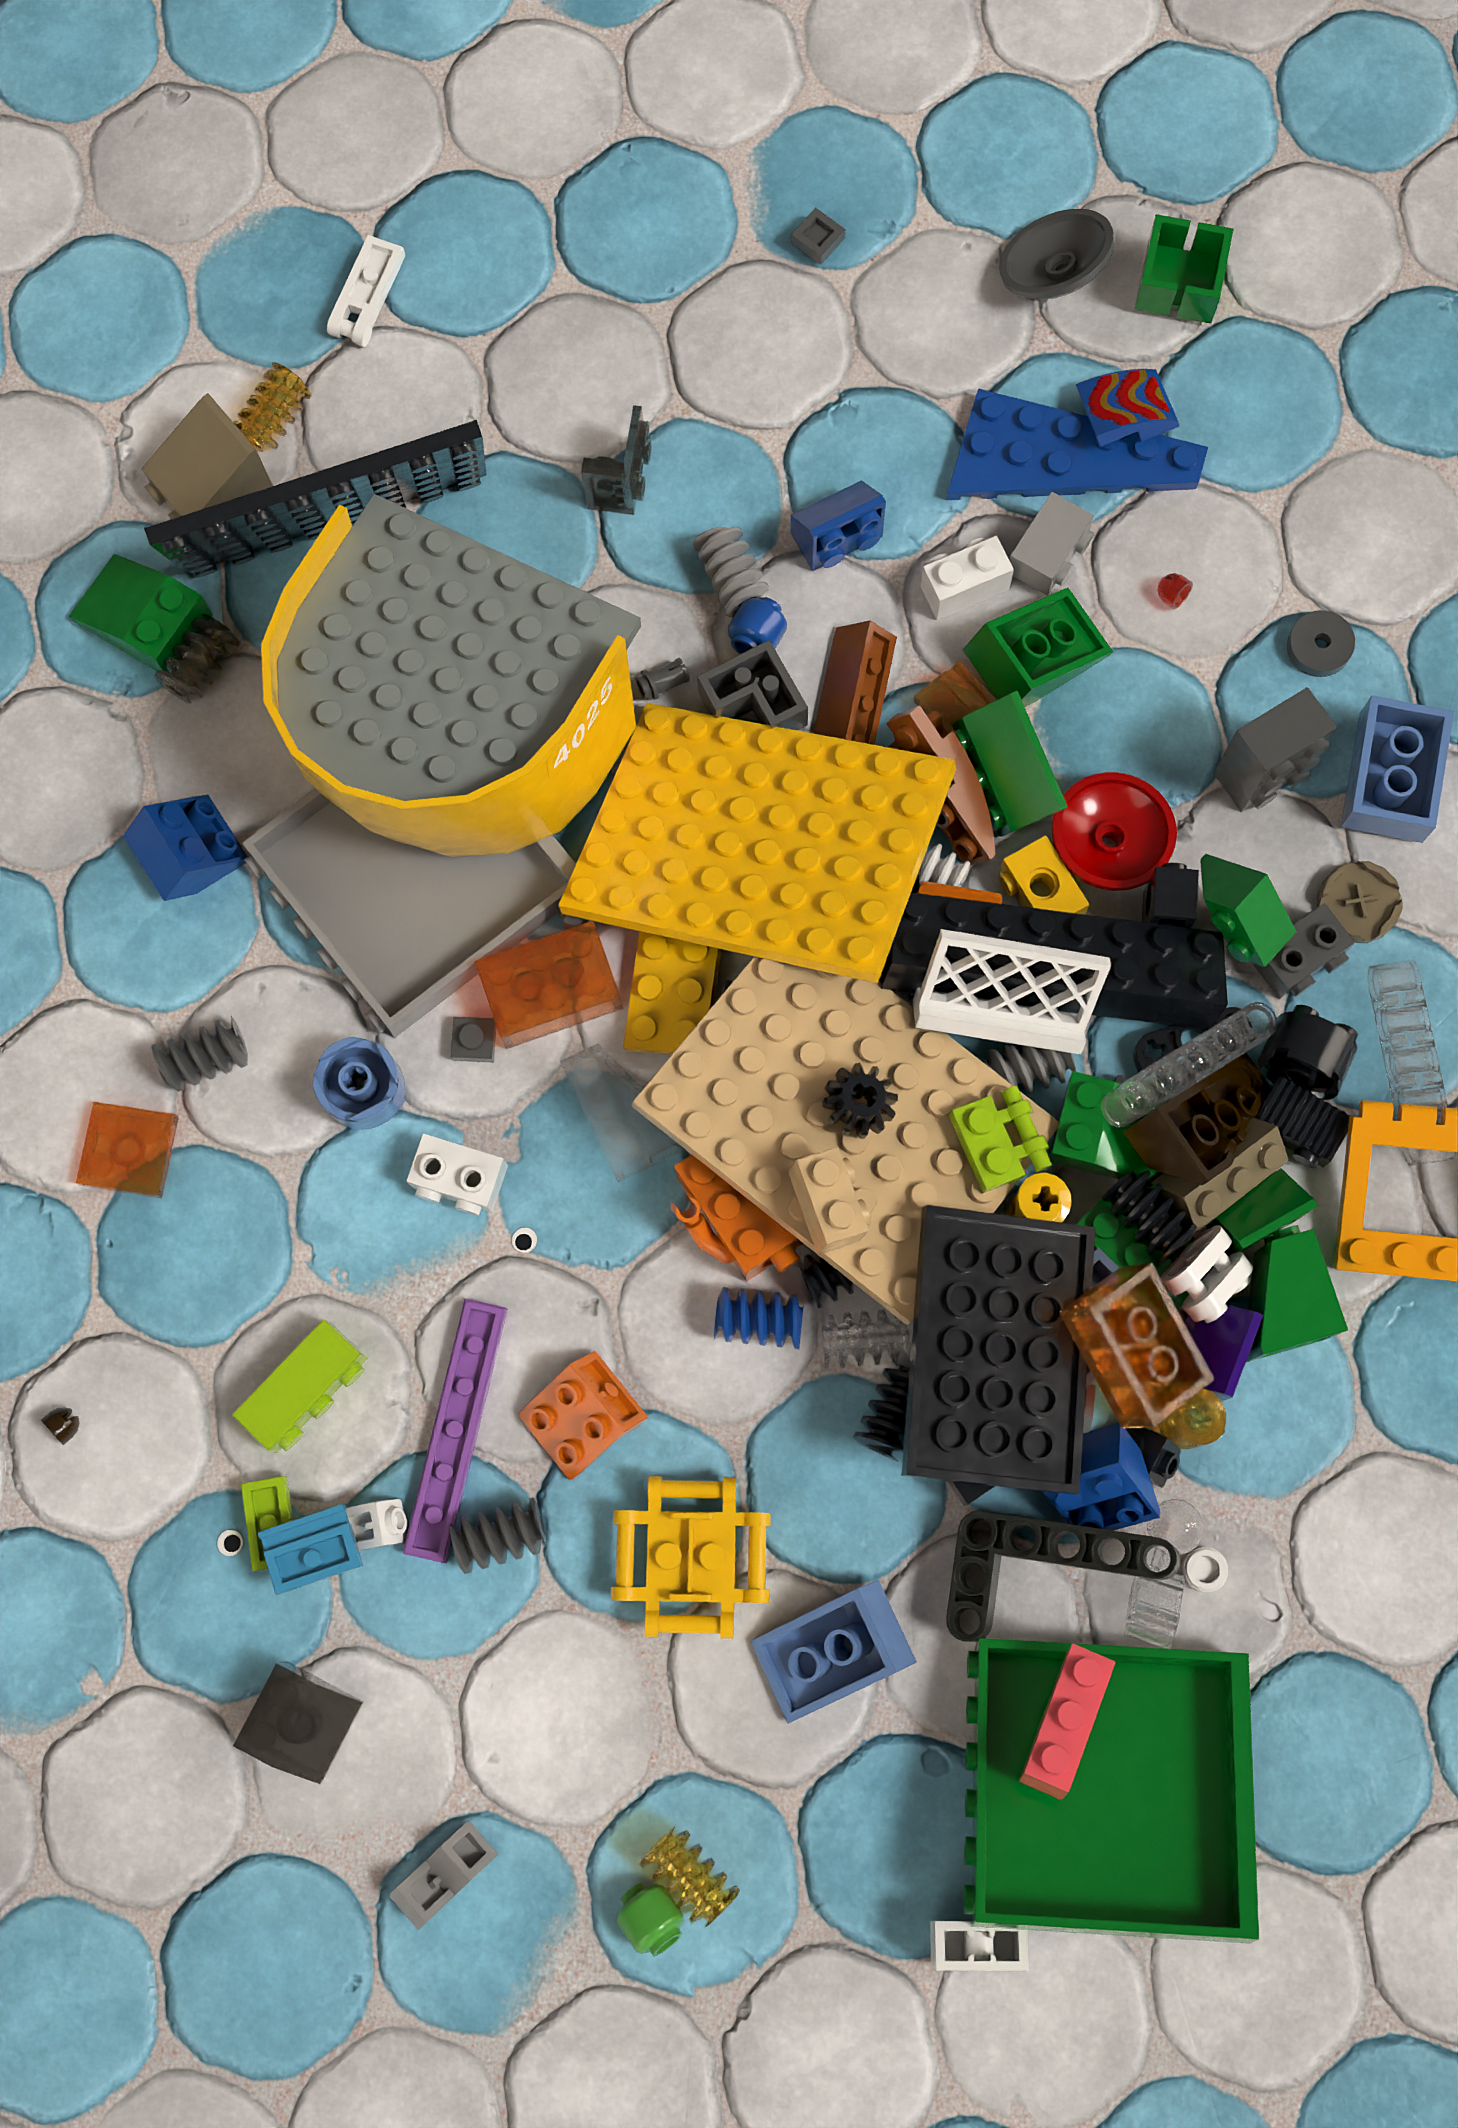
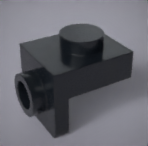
M1123 1417L1121 1424L1140 1448L1151 1482L1163 1488L1167 1479L1172 1478L1179 1467L1181 1449L1168 1437Z

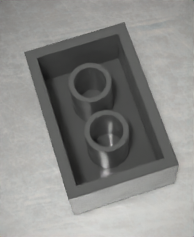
M1306 687L1239 728L1234 734L1214 774L1241 812L1253 805L1256 809H1260L1277 797L1275 791L1287 784L1290 788H1294L1311 776L1309 770L1321 761L1319 755L1330 747L1328 741L1337 727L1309 688Z

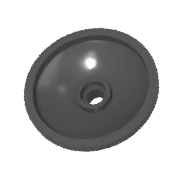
M1089 209L1062 210L1035 220L1019 231L1002 253L999 271L1004 285L1013 294L1034 300L1054 299L1079 290L1091 282L1103 270L1113 254L1115 235L1111 223L1104 215Z

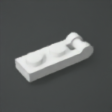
M367 235L327 324L328 335L337 338L346 336L352 338L354 344L363 347L368 345L374 323L406 256L402 246ZM350 313L359 315L356 323L348 320Z

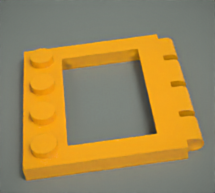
M1361 1100L1358 1116H1349L1333 1268L1342 1271L1458 1281V1238L1363 1230L1372 1145L1458 1152V1108L1444 1107L1441 1113V1121L1436 1123V1106L1401 1103L1398 1108L1397 1119H1393L1394 1106L1392 1102Z

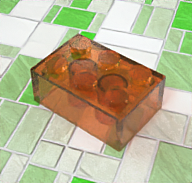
M594 921L474 961L497 1030L506 1049L624 1009Z
M1152 1263L1120 1267L1059 1312L1121 1428L1155 1427L1214 1380Z

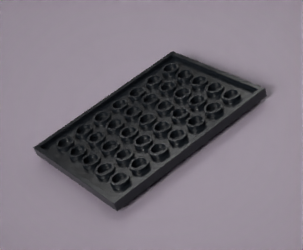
M477 420L146 527L144 530L151 547L185 573H194L196 578L203 577L218 571L216 566L218 563L231 560L233 565L243 564L256 558L255 551L269 548L271 553L279 552L292 547V539L307 535L308 540L317 539L339 505L347 508L353 526L374 494L406 508L405 502L419 497L421 503L440 499L444 496L442 490L456 485L459 491L477 487L481 484L480 478L486 476L483 437Z

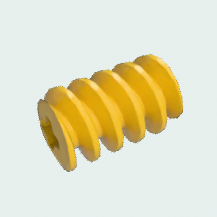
M1049 1173L1033 1174L1026 1178L1010 1202L1007 1216L1062 1223L1070 1212L1072 1203L1070 1191L1065 1182L1056 1175Z

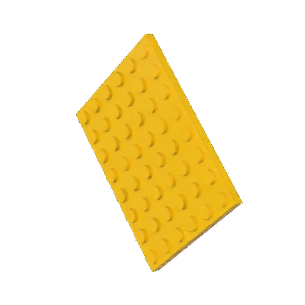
M646 703L558 906L562 914L878 984L956 771L955 760L781 727L771 728L770 725L722 716L716 718L715 715Z

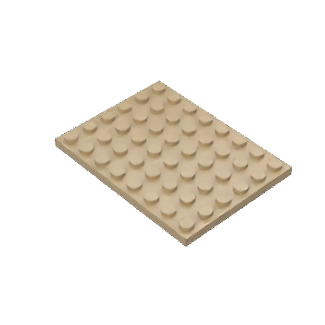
M754 956L636 1097L631 1106L815 1253L817 1252L788 1172L797 1159L839 1147L842 1158L847 1157L852 1164L855 1173V1183L852 1185L857 1199H863L866 1203L871 1223L867 1225L869 1231L859 1242L819 1254V1256L908 1325L914 1318L922 1207L933 1205L993 1214L1017 1183L1015 1181L982 1194L948 1114L955 1108L990 1095L998 1111L1005 1109L1007 1105L1001 1092L1013 1087V1085L945 1032L916 1028L913 1007L893 991L881 989L882 983L880 981L877 984ZM859 1062L863 1066L865 1074H868L873 1066H878L879 1073L876 1078L879 1081L888 1077L892 1078V1084L886 1091L898 1094V1101L890 1106L896 1113L892 1121H884L885 1129L880 1134H876L869 1129L865 1139L858 1137L854 1127L847 1136L842 1135L841 1129L844 1123L840 1120L836 1124H829L828 1118L835 1110H829L822 1106L824 1098L830 1096L825 1090L827 1082L829 1080H836L835 1074L840 1068H845L851 1073L853 1065ZM1020 1092L1023 1100H1028L1032 1107L1033 1113L1030 1116L1039 1136L1044 1135L1048 1142L1058 1129L1059 1121ZM854 1097L852 1099L856 1105L868 1103L864 1097L860 1099ZM1012 1122L1004 1125L1013 1147L1022 1144L1023 1141L1015 1123ZM1030 1157L1020 1161L1024 1172L1032 1163Z

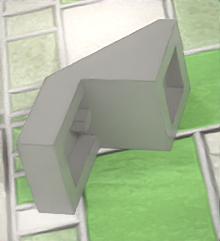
M468 1820L424 1863L396 1887L389 1896L419 1930L498 1854Z

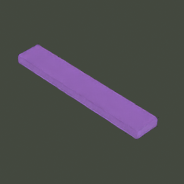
M464 1299L403 1549V1554L441 1563H447L452 1544L449 1524L455 1530L508 1310L506 1307Z

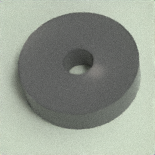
M1325 610L1313 611L1303 615L1294 624L1287 640V652L1292 663L1303 673L1314 677H1327L1342 670L1355 649V635L1349 623L1340 615ZM1321 639L1325 641L1327 647H1318L1315 644V640Z

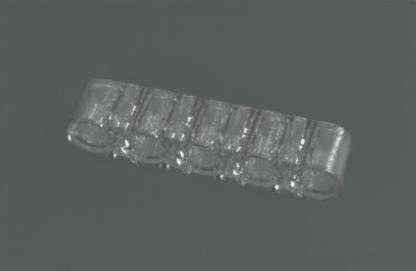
M1414 960L1370 966L1368 969V986L1395 1117L1397 1119L1398 1108L1401 1103L1436 1106V1123H1440L1442 1109L1449 1107L1418 966ZM1402 1147L1404 1158L1409 1166L1454 1160L1456 1152Z
M1251 1003L1127 1079L1103 1097L1101 1111L1104 1118L1110 1124L1122 1128L1136 1122L1271 1037L1276 1032L1278 1026L1275 1012L1264 1003ZM1125 1098L1130 1101L1132 1107L1129 1106Z

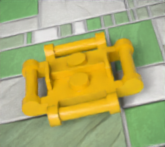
M649 1475L648 1511L613 1510V1524H617L616 1585L611 1587V1600L646 1601L645 1637L658 1638L659 1633L720 1634V1639H734L735 1603H770V1589H765L766 1527L771 1526V1513L736 1512V1477H723V1481L662 1480V1476ZM662 1498L723 1499V1512L662 1511ZM635 1524L648 1525L646 1587H633ZM736 1526H749L748 1589H735ZM660 1601L721 1602V1616L660 1615Z

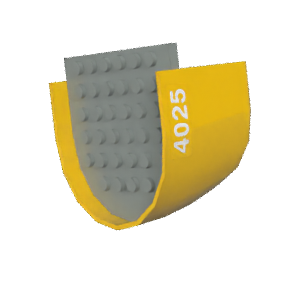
M374 494L353 526L347 508L341 505L337 507L284 587L261 643L263 703L305 779L323 796L369 831L391 840L450 857L510 854L561 832L597 794L634 732L636 721L627 649L641 628V618Z

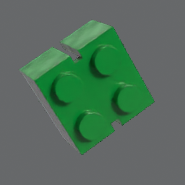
M1156 214L1148 240L1134 309L1168 316L1170 310L1174 309L1178 310V318L1211 324L1221 296L1234 229L1199 222L1191 249L1188 251L1183 250L1191 220Z

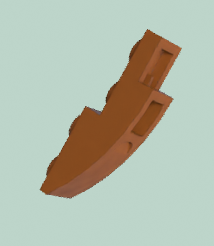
M920 705L896 714L886 724L893 733L896 743L904 751L955 760L956 771L936 823L951 843L954 853L963 863L969 861L970 865L991 860L996 854L990 813L975 769L956 734L952 730L939 735Z

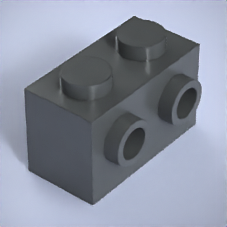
M1325 903L1293 924L1297 932L1265 967L1252 963L1279 999L1289 992H1292L1297 997L1316 983L1312 976L1324 968L1330 974L1349 960L1346 953L1356 942Z

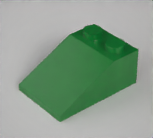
M113 554L71 612L69 618L168 678L213 614L201 594L169 575Z
M1068 587L985 623L962 649L997 700L1018 691L1024 707L1038 701L1107 658L1113 652Z
M1072 1071L1068 1080L1058 1120L1059 1125L1055 1131L1049 1159L1052 1163L1118 1180L1132 1171L1138 1174L1149 1170L1151 1175L1145 1185L1151 1187L1150 1183L1163 1173L1147 1167L1140 1155L1134 1150L1124 1131L1168 1101L1115 1081Z

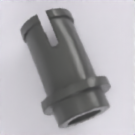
M679 657L675 661L650 672L646 669L642 670L641 676L636 677L635 680L644 700L649 698L656 700L659 699L658 694L682 683L689 682L690 677L685 664H683L682 659Z

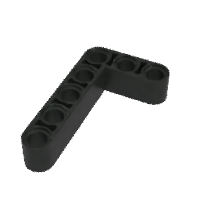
M972 1511L962 1518L958 1527L946 1615L947 1628L952 1636L963 1642H977L979 1638L987 1637L993 1625L1001 1556L1153 1580H1166L1173 1577L1178 1571L1180 1554L1174 1545L1159 1537L985 1511ZM986 1520L991 1526L992 1533L990 1539L984 1544L977 1545L971 1536L972 1527L976 1522ZM1029 1526L1035 1533V1543L1031 1549L1020 1551L1015 1545V1534L1020 1528ZM1067 1533H1074L1080 1541L1078 1553L1071 1558H1064L1058 1550L1059 1539ZM1110 1540H1119L1125 1548L1124 1558L1115 1565L1107 1564L1102 1557L1103 1546ZM1156 1546L1165 1547L1170 1554L1169 1566L1161 1572L1152 1571L1146 1559L1148 1552ZM974 1564L981 1565L986 1574L984 1584L977 1589H971L965 1578L967 1570ZM967 1609L975 1610L980 1618L978 1629L970 1635L961 1629L959 1621L961 1614Z

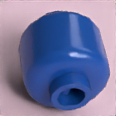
M761 597V599L749 598L742 602L728 625V635L731 639L732 648L737 653L742 654L770 640L776 649L787 629V621L781 613V606L768 597Z

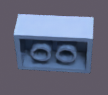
M1371 695L1359 713L1341 828L1423 843L1437 824L1454 711Z

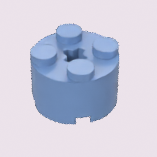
M349 1037L333 1043L320 1056L318 1066L313 1075L314 1093L322 1107L344 1126L353 1130L378 1127L389 1121L404 1104L405 1079L402 1070L382 1045L358 1037ZM362 1077L365 1080L363 1082L364 1087L356 1090L357 1084L355 1080Z

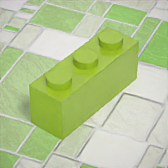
M323 1319L232 1416L268 1451L278 1453L281 1449L288 1451L303 1436L304 1432L301 1428L312 1416L315 1419L320 1418L332 1406L334 1400L331 1396L342 1385L349 1387L361 1376L364 1371L361 1365L368 1358L332 1323Z

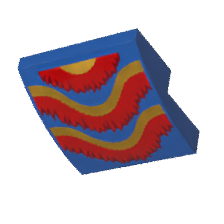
M1156 369L1117 371L1076 384L1100 447L1135 432H1138L1140 440L1143 442L1179 427L1178 419Z

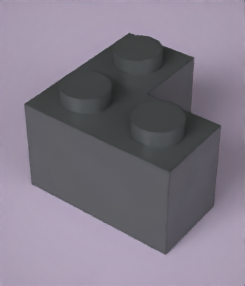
M770 640L697 676L699 696L709 714L715 715L716 718L722 716L736 719L753 710L760 723L770 725L771 728L781 727L798 731L808 726V706Z

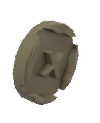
M1357 861V863H1345L1337 866L1324 879L1317 895V908L1325 903L1356 943H1369L1382 938L1398 922L1403 909V902L1396 879L1384 867L1369 861Z

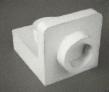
M400 1499L377 1501L347 1508V1516L352 1525L359 1551L405 1543L407 1519Z

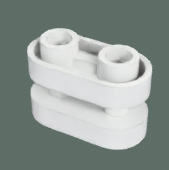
M1220 1225L1213 1226L1198 1235L1161 1277V1281L1173 1295H1178L1185 1291L1189 1293L1182 1307L1194 1322L1205 1320L1206 1323H1210L1219 1318L1226 1311L1227 1305L1225 1303L1229 1298L1243 1290L1251 1282L1249 1275L1253 1270V1266L1242 1252H1236L1227 1256L1225 1251L1231 1245L1232 1239ZM1212 1266H1214V1267L1212 1268V1270H1211V1271L1205 1276V1278L1201 1281L1200 1279L1209 1271V1269H1210Z

